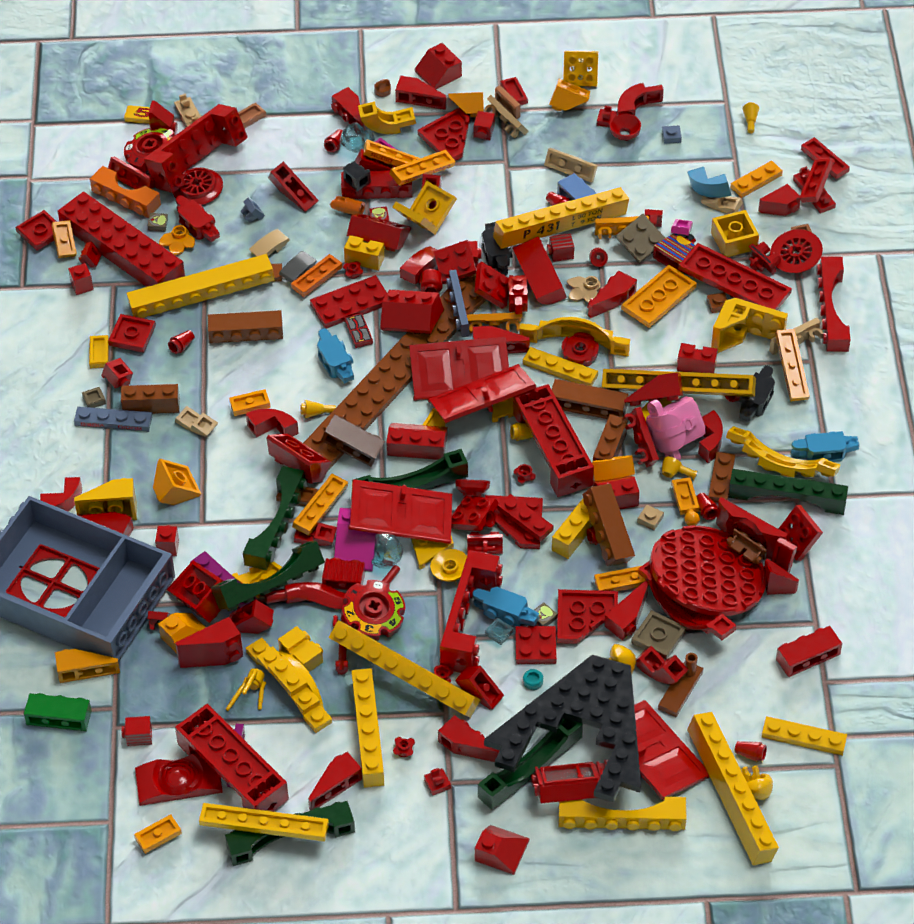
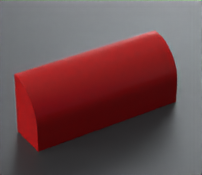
M539 236L512 247L539 303L545 305L554 304L567 298Z

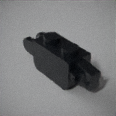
M495 222L486 223L485 230L481 233L482 249L487 265L496 268L498 272L506 276L508 275L510 258H512L511 247L501 249L493 238Z
M765 365L760 373L755 372V397L740 396V419L750 422L754 415L762 416L774 394L775 381L772 378V366Z

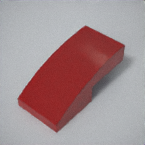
M318 523L309 536L296 529L293 542L304 544L310 541H317L319 546L332 545L337 527Z

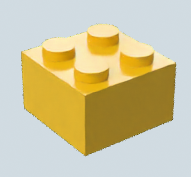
M746 210L712 218L711 234L722 255L731 257L752 251L749 249L752 243L755 246L758 245L759 234Z

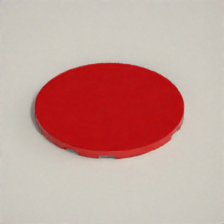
M683 526L682 529H672L664 533L655 542L651 551L650 570L662 591L678 604L702 614L733 616L744 613L756 606L761 600L767 584L762 562L759 565L753 564L743 557L745 549L738 554L729 548L726 541L731 534L715 528Z

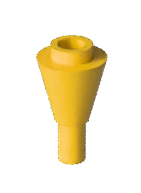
M749 102L742 109L747 122V132L754 133V123L760 107L753 102Z
M304 400V403L300 405V413L304 415V418L323 413H332L336 406Z

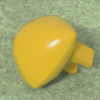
M614 644L611 647L609 654L611 658L609 659L631 665V673H633L636 664L634 653L625 646Z
M758 765L752 767V775L748 772V766L743 767L742 773L755 800L769 798L773 790V779L771 776L764 773L760 774Z

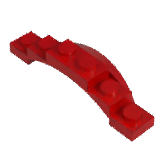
M650 560L638 568V574L649 582L658 604L669 617L680 625L691 629H701L707 635L711 632L721 641L736 631V624L725 615L712 616L695 612L678 604L666 595L652 576Z

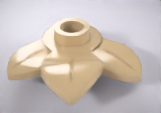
M577 276L567 280V284L573 288L569 294V299L573 301L584 299L589 303L590 299L596 297L597 291L600 289V281L595 276H588L586 278Z

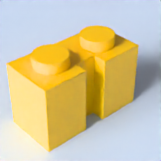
M350 235L344 246L345 263L358 261L361 263V267L379 271L385 258L384 243L372 240L365 243L364 238Z
M298 626L278 639L279 651L286 652L295 657L305 666L308 672L323 663L322 647L318 643L310 642L311 639L308 633L304 630L302 631Z

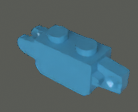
M326 328L318 331L320 337L317 344L318 358L329 376L332 378L339 377L344 383L354 380L352 371L353 358L350 353L347 354L343 341H339L336 335L332 336Z
M843 431L812 433L805 435V439L794 440L791 445L790 455L794 458H806L807 460L825 458L832 462H839L845 458L847 452L859 450V441L857 436H844Z
M499 587L492 588L490 592L476 589L472 593L475 607L482 609L484 615L488 618L502 621L509 626H521L522 624L535 626L540 618L538 612L528 607L526 597Z

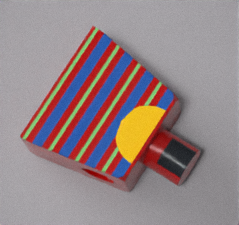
M673 233L654 245L653 258L665 266L671 265L678 270L679 264L695 247L696 239L692 234L683 237L680 234Z

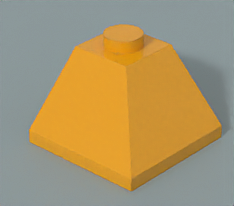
M558 79L549 105H552V108L557 111H566L588 102L590 91Z
M483 92L448 93V98L466 114H470V117H476L478 111H484Z
M164 459L158 460L153 489L159 502L177 505L201 495L188 466Z
M173 613L158 623L160 638L176 654L175 642L206 628L192 613Z

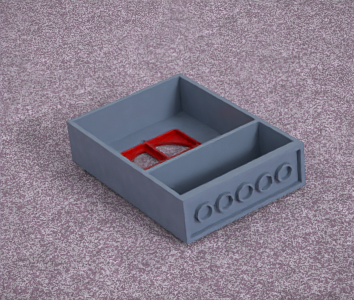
M28 496L25 502L20 504L19 510L9 519L8 525L4 530L0 531V617L74 649L118 658L119 661L147 620L148 611H153L175 579L171 553L31 496ZM59 559L65 561L54 578H49L30 570L34 564L44 560ZM74 565L78 566L87 577L88 586L84 591L61 582L68 570ZM24 577H30L48 585L37 602H31L24 595L21 589V581ZM54 590H61L79 598L75 604L58 609L44 607V604Z

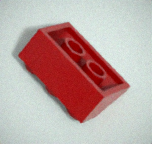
M361 213L351 215L346 236L349 237L351 235L364 238V241L367 242L372 240L384 243L385 250L395 252L398 249H402L411 231V227Z
M389 289L382 301L381 330L431 334L444 311L439 293Z
M391 423L388 428L386 442L387 456L439 460L445 453L448 427Z
M289 434L267 436L269 455L274 457L277 463L304 470L305 479H307L308 483L314 484L315 482L323 481L331 461Z

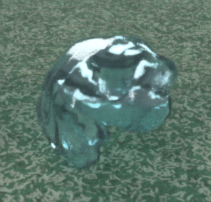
M354 122L342 131L340 143L347 150L358 153L361 149L364 150L366 140L374 142L375 136L370 129L364 130V127Z
M381 534L378 537L381 544H377L375 548L378 557L372 559L371 562L379 568L388 569L395 566L401 560L403 549L396 536Z

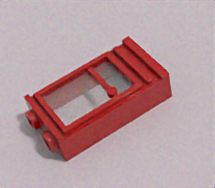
M609 759L604 760V763L596 761L595 764L593 762L546 766L540 767V769L537 766L535 767V774L531 775L535 796H539L541 804L597 798L594 797V790Z

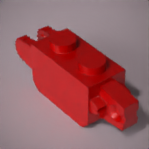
M182 195L176 197L179 224L185 226L196 240L206 238L213 242L220 237V233L215 227L214 217L208 214L201 204H198L193 199L189 201Z
M509 275L508 277L509 312H515V314L528 312L527 277L525 275Z

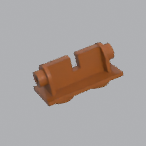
M734 529L733 538L729 537L726 541L729 548L738 554L745 549L743 557L753 564L759 565L763 559H766L767 550L761 543L754 542L746 533Z

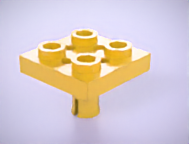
M564 50L563 80L576 86H597L598 51Z

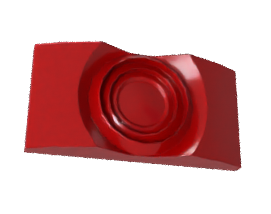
M722 497L718 500L716 524L720 530L731 534L730 537L733 538L734 529L746 533L751 540L759 542L767 550L766 558L772 559L777 540L781 537L787 541V533Z
M191 754L177 760L157 759L135 768L140 806L223 793L221 776L199 754Z

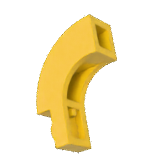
M375 101L358 105L363 124L377 133L397 134L401 133L400 128L416 124L412 107L394 112H385L376 106Z

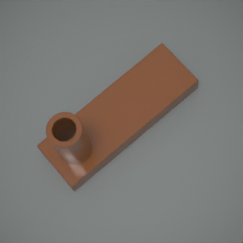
M688 653L683 664L689 670L676 683L669 686L658 704L659 710L674 717H677L703 674L704 668L697 665L698 657L695 653Z

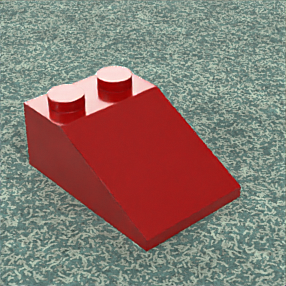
M192 560L169 586L167 591L208 623L216 618L221 611L218 608L211 587L223 582V580Z
M230 617L175 642L180 668L227 665L243 657L241 633Z

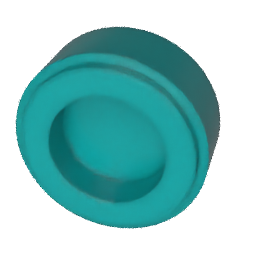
M536 669L526 671L523 675L524 686L530 690L541 688L543 685V674Z

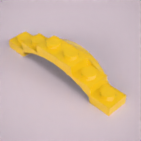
M561 317L549 321L540 320L539 326L520 323L519 334L529 337L531 343H537L540 339L550 337L574 336V333L583 332L592 335L596 343L598 342V344L608 348L610 354L629 357L630 339L613 337V331L603 329L595 322L583 318Z
M735 426L730 428L726 435V438L730 439L732 443L744 444L742 452L747 453L749 457H759L757 465L762 466L767 471L779 472L781 476L794 478L800 472L804 477H814L818 472H821L823 476L834 477L839 472L841 466L825 458L800 460L784 456L768 448L752 432Z
M263 638L245 647L247 654L257 665L263 666L281 684L300 710L305 722L315 733L332 723V718L324 710L322 698L315 681L299 660L286 652L277 651L273 646L270 647Z

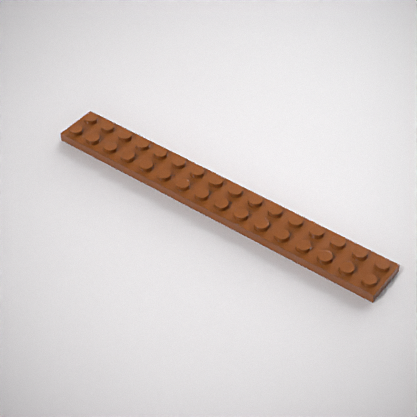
M476 274L459 280L466 314H474L487 300L474 292ZM447 289L440 296L444 311L431 334L407 332L303 442V444L331 461L328 471L344 454V452L321 441L334 414L345 418L355 426L362 427L366 431L412 381L409 345L448 342L458 331L455 324L457 316H453L452 310L454 302L451 303L449 297L451 289Z

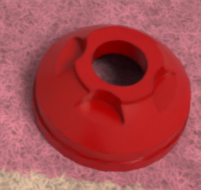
M618 114L610 121V132L617 139L628 141L639 135L641 122L634 115ZM628 131L630 134L622 135L620 132Z
M455 480V486L463 496H482L490 488V481Z

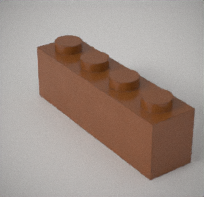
M282 310L209 314V343L283 339Z
M555 379L552 386V391L564 411L608 419L610 414L623 417L628 406L627 403H624L628 393L613 391Z
M611 484L590 487L582 494L583 502L589 512V519L593 524L595 537L602 551V558L605 560L607 567L629 562L635 557V553Z

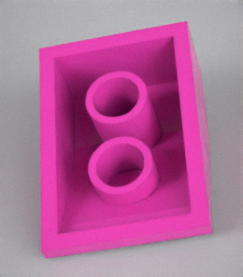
M340 508L334 558L344 561L359 560L365 563V571L373 572L378 534L349 530L351 508Z

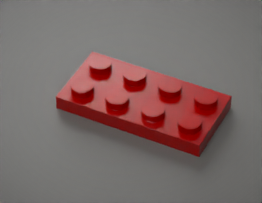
M374 275L310 299V305L324 328L327 329L345 322V317L361 313L364 315L382 308V301L387 292L377 276Z

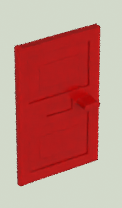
M506 337L409 345L414 401L428 400L444 392L509 368Z
M517 364L429 398L428 402L442 420L447 423L486 407L489 412H493L492 405L537 387L520 365Z
M353 479L349 530L451 544V493L410 488L406 485L396 486Z
M646 700L634 705L640 776L662 800L710 778L705 766Z

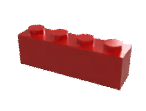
M370 171L371 183L356 191L344 181L343 172H341L342 196L351 199L412 198V182L399 186L389 174L390 171Z

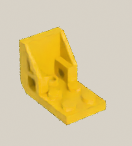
M738 298L726 300L713 326L711 348H717L719 353L743 343L747 332L772 339L776 337L775 333L777 330H786L788 313Z

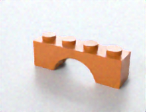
M104 166L90 178L91 190L95 194L114 201L124 208L133 210L139 215L149 218L150 213H154L161 206L159 192L146 186L135 190L124 189L118 185L117 172Z

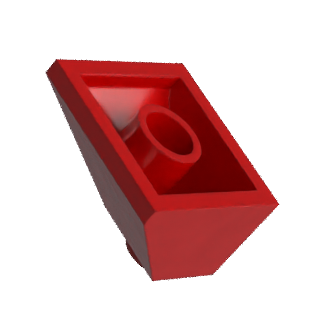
M489 825L482 831L475 846V861L514 875L530 838Z

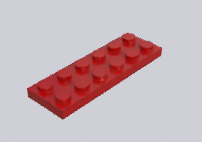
M697 243L679 264L678 270L735 298L775 310L780 308L792 291V288L700 243Z

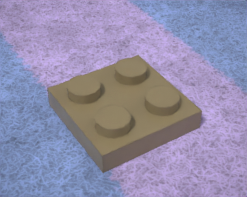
M641 214L616 235V239L639 264L653 253L655 244L665 239L663 234L644 214Z
M651 610L632 637L631 643L643 649L652 645L662 658L667 660L685 634L686 627Z

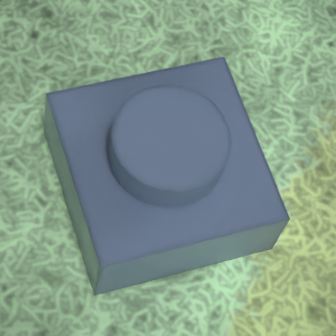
M680 125L662 126L664 144L682 142Z

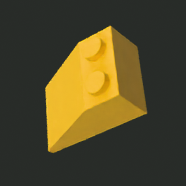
M133 478L113 479L74 498L77 515L117 512L127 514L132 517V520H137V500Z

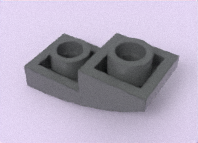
M301 251L280 270L279 275L292 283L312 268L317 260Z

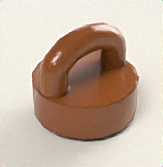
M382 79L375 83L374 92L377 96L385 97L391 93L390 80Z

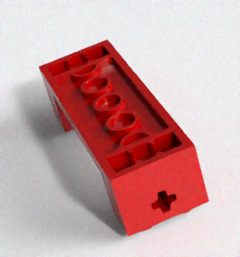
M218 104L146 156L144 161L151 177L154 178L155 188L174 193L186 184L182 173L218 146L227 144L236 147L246 140L248 136L237 108Z
M549 384L514 396L513 415L518 423L527 424L550 467V484L557 497L592 487L594 466Z
M472 550L468 551L440 644V665H447L453 669V672L462 673L466 667L478 666L480 657L478 653L480 646L477 645L476 636L463 634L460 631H463L466 620L464 616L469 614V599H473V591L481 589L490 592L494 587L501 588L503 565L500 564V556Z
M208 703L175 726L178 745L188 755L198 753L242 798L243 808L273 812L289 800L287 782Z

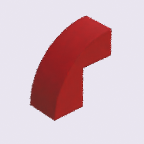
M257 409L246 413L247 426L256 438L277 428L280 434H289L291 436L299 434L297 420L283 411Z
M715 410L702 417L705 424V435H703L705 439L699 442L698 454L707 463L716 457V452L720 451L722 443L723 425Z
M65 477L64 493L40 494V500L69 512L75 506L74 498L82 494L81 478Z
M652 645L636 658L635 665L643 673L665 684L676 683L689 670L676 655L664 660Z

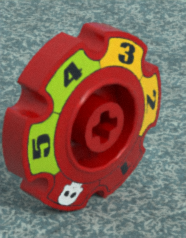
M159 127L155 130L147 128L133 135L134 139L128 141L124 147L126 161L145 173L148 171L144 158L175 136L174 132L170 129Z
M367 580L366 585L356 583L344 595L343 603L346 605H342L341 608L342 620L347 625L374 640H379L381 635L391 637L402 626L404 617L401 615L405 613L404 599L397 590L391 591L389 589L390 584L386 582Z

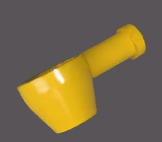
M665 457L662 463V474L668 478H673L679 472L694 480L698 473L697 470L694 471L682 466V463L673 457Z

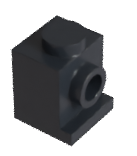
M355 161L343 167L344 181L356 191L371 183L369 169L365 170L363 166H359Z

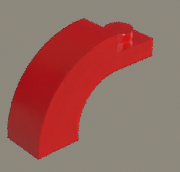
M644 83L631 86L619 98L617 115L626 113L635 116V111L638 107L663 102V86L645 87Z

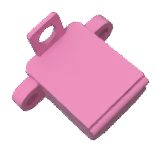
M685 396L665 407H662L658 400H653L647 404L650 415L647 416L646 423L656 449L664 453L665 457H673L680 461L681 455L678 449L705 435V424L697 403L692 397Z

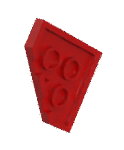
M457 108L418 129V136L436 153L446 150L456 161L462 158L464 154L470 117L463 110Z
M485 495V497H487V498H496V500L498 501V503H500L502 500H504V499L507 497V496ZM516 497L542 517L543 498ZM496 507L494 510L496 515L495 523L506 536H510L515 540V544L520 548L540 549L539 540L498 511Z
M558 589L557 643L577 644L605 622V615L618 605V591Z

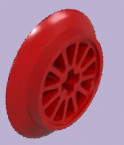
M192 168L182 174L186 184L175 191L173 195L175 198L182 195L189 201L193 199L198 204L204 205L219 196L223 188V180L217 172L211 169Z
M795 229L777 237L771 246L770 254L776 252L780 256L781 262L776 266L778 269L788 273H801L811 269L818 263L822 256L823 247L820 239L814 233L803 229Z

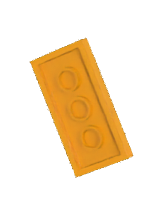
M668 265L621 305V310L650 328L696 288L697 283L671 265Z

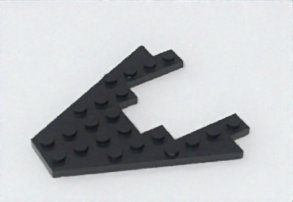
M592 654L484 739V746L500 750L495 759V767L515 772L537 727L557 733L563 718L600 729L596 738V745L613 750L594 790V797L614 802L621 787L639 793L641 791L631 665Z

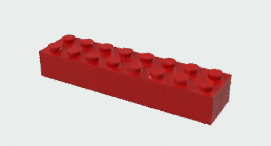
M83 191L57 210L59 222L70 220L74 236L84 243L92 241L100 250L102 256L144 286L149 287L185 276L184 262L86 192Z

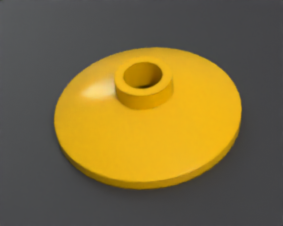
M446 549L437 553L430 564L432 574L438 580L445 582L459 580L467 555L457 549Z

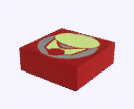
M387 206L369 208L370 216L389 221Z

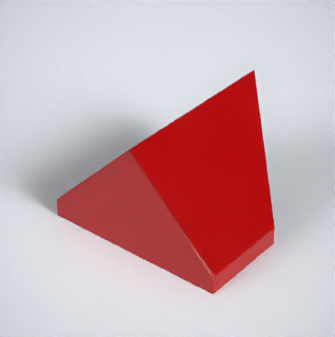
M767 558L764 565L767 595L796 593L799 579Z

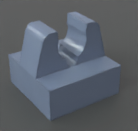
M249 197L243 201L245 206L242 208L241 213L246 216L245 219L252 222L257 218L261 220L265 216L260 207Z

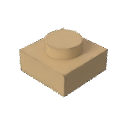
M646 505L639 515L637 523L655 530L664 517V512Z

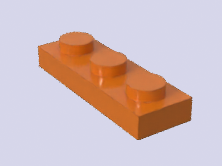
M329 254L293 281L291 288L305 297L341 270L343 264Z

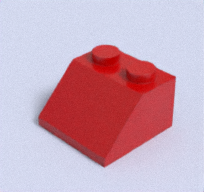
M440 43L427 50L415 67V72L428 85L438 89L462 77V61L443 43Z
M630 475L601 481L593 480V487L611 484L619 509L639 506L640 491L634 476Z

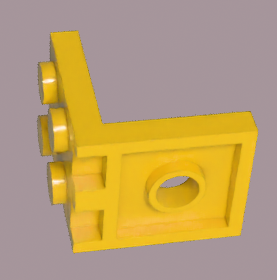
M426 181L410 209L398 202H395L392 208L409 221L436 235L457 198ZM432 201H436V207L429 209V204Z

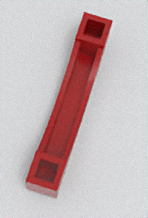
M821 257L820 264L816 266V274L820 275L818 277V288H821V291H819V302H822V305H820V316L824 318L821 320V330H825L822 342L826 344V352H849L851 341L850 327L840 320L832 301V292L835 286L843 280V257Z

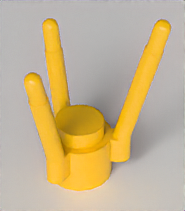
M256 668L250 669L248 676L245 677L242 685L226 707V711L230 710L241 693L245 695L249 689L256 690L257 688H260L258 709H262L266 682L263 681L265 674L261 670Z

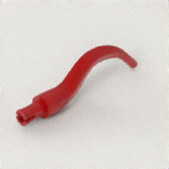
M394 565L382 581L390 584L400 571V567ZM319 582L291 583L283 586L284 589L274 590L265 595L267 604L286 601L287 604L308 600L334 609H341L342 605H346L343 603L345 593Z

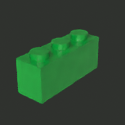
M29 693L24 717L26 725L87 732L92 710L90 700L81 697L69 698L62 695L50 696L43 693Z

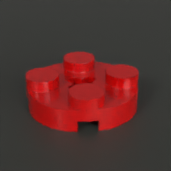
M577 332L574 333V336H567L563 340L561 351L564 359L587 367L597 358L599 345L598 342L594 341L592 335ZM579 347H582V348H583L582 351H579V350H576V349H579Z

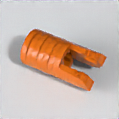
M337 196L336 199L331 201L330 206L334 210L355 215L364 213L365 202Z

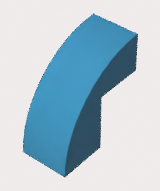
M704 166L687 171L691 187L698 194L710 198L731 196L725 174L708 179Z

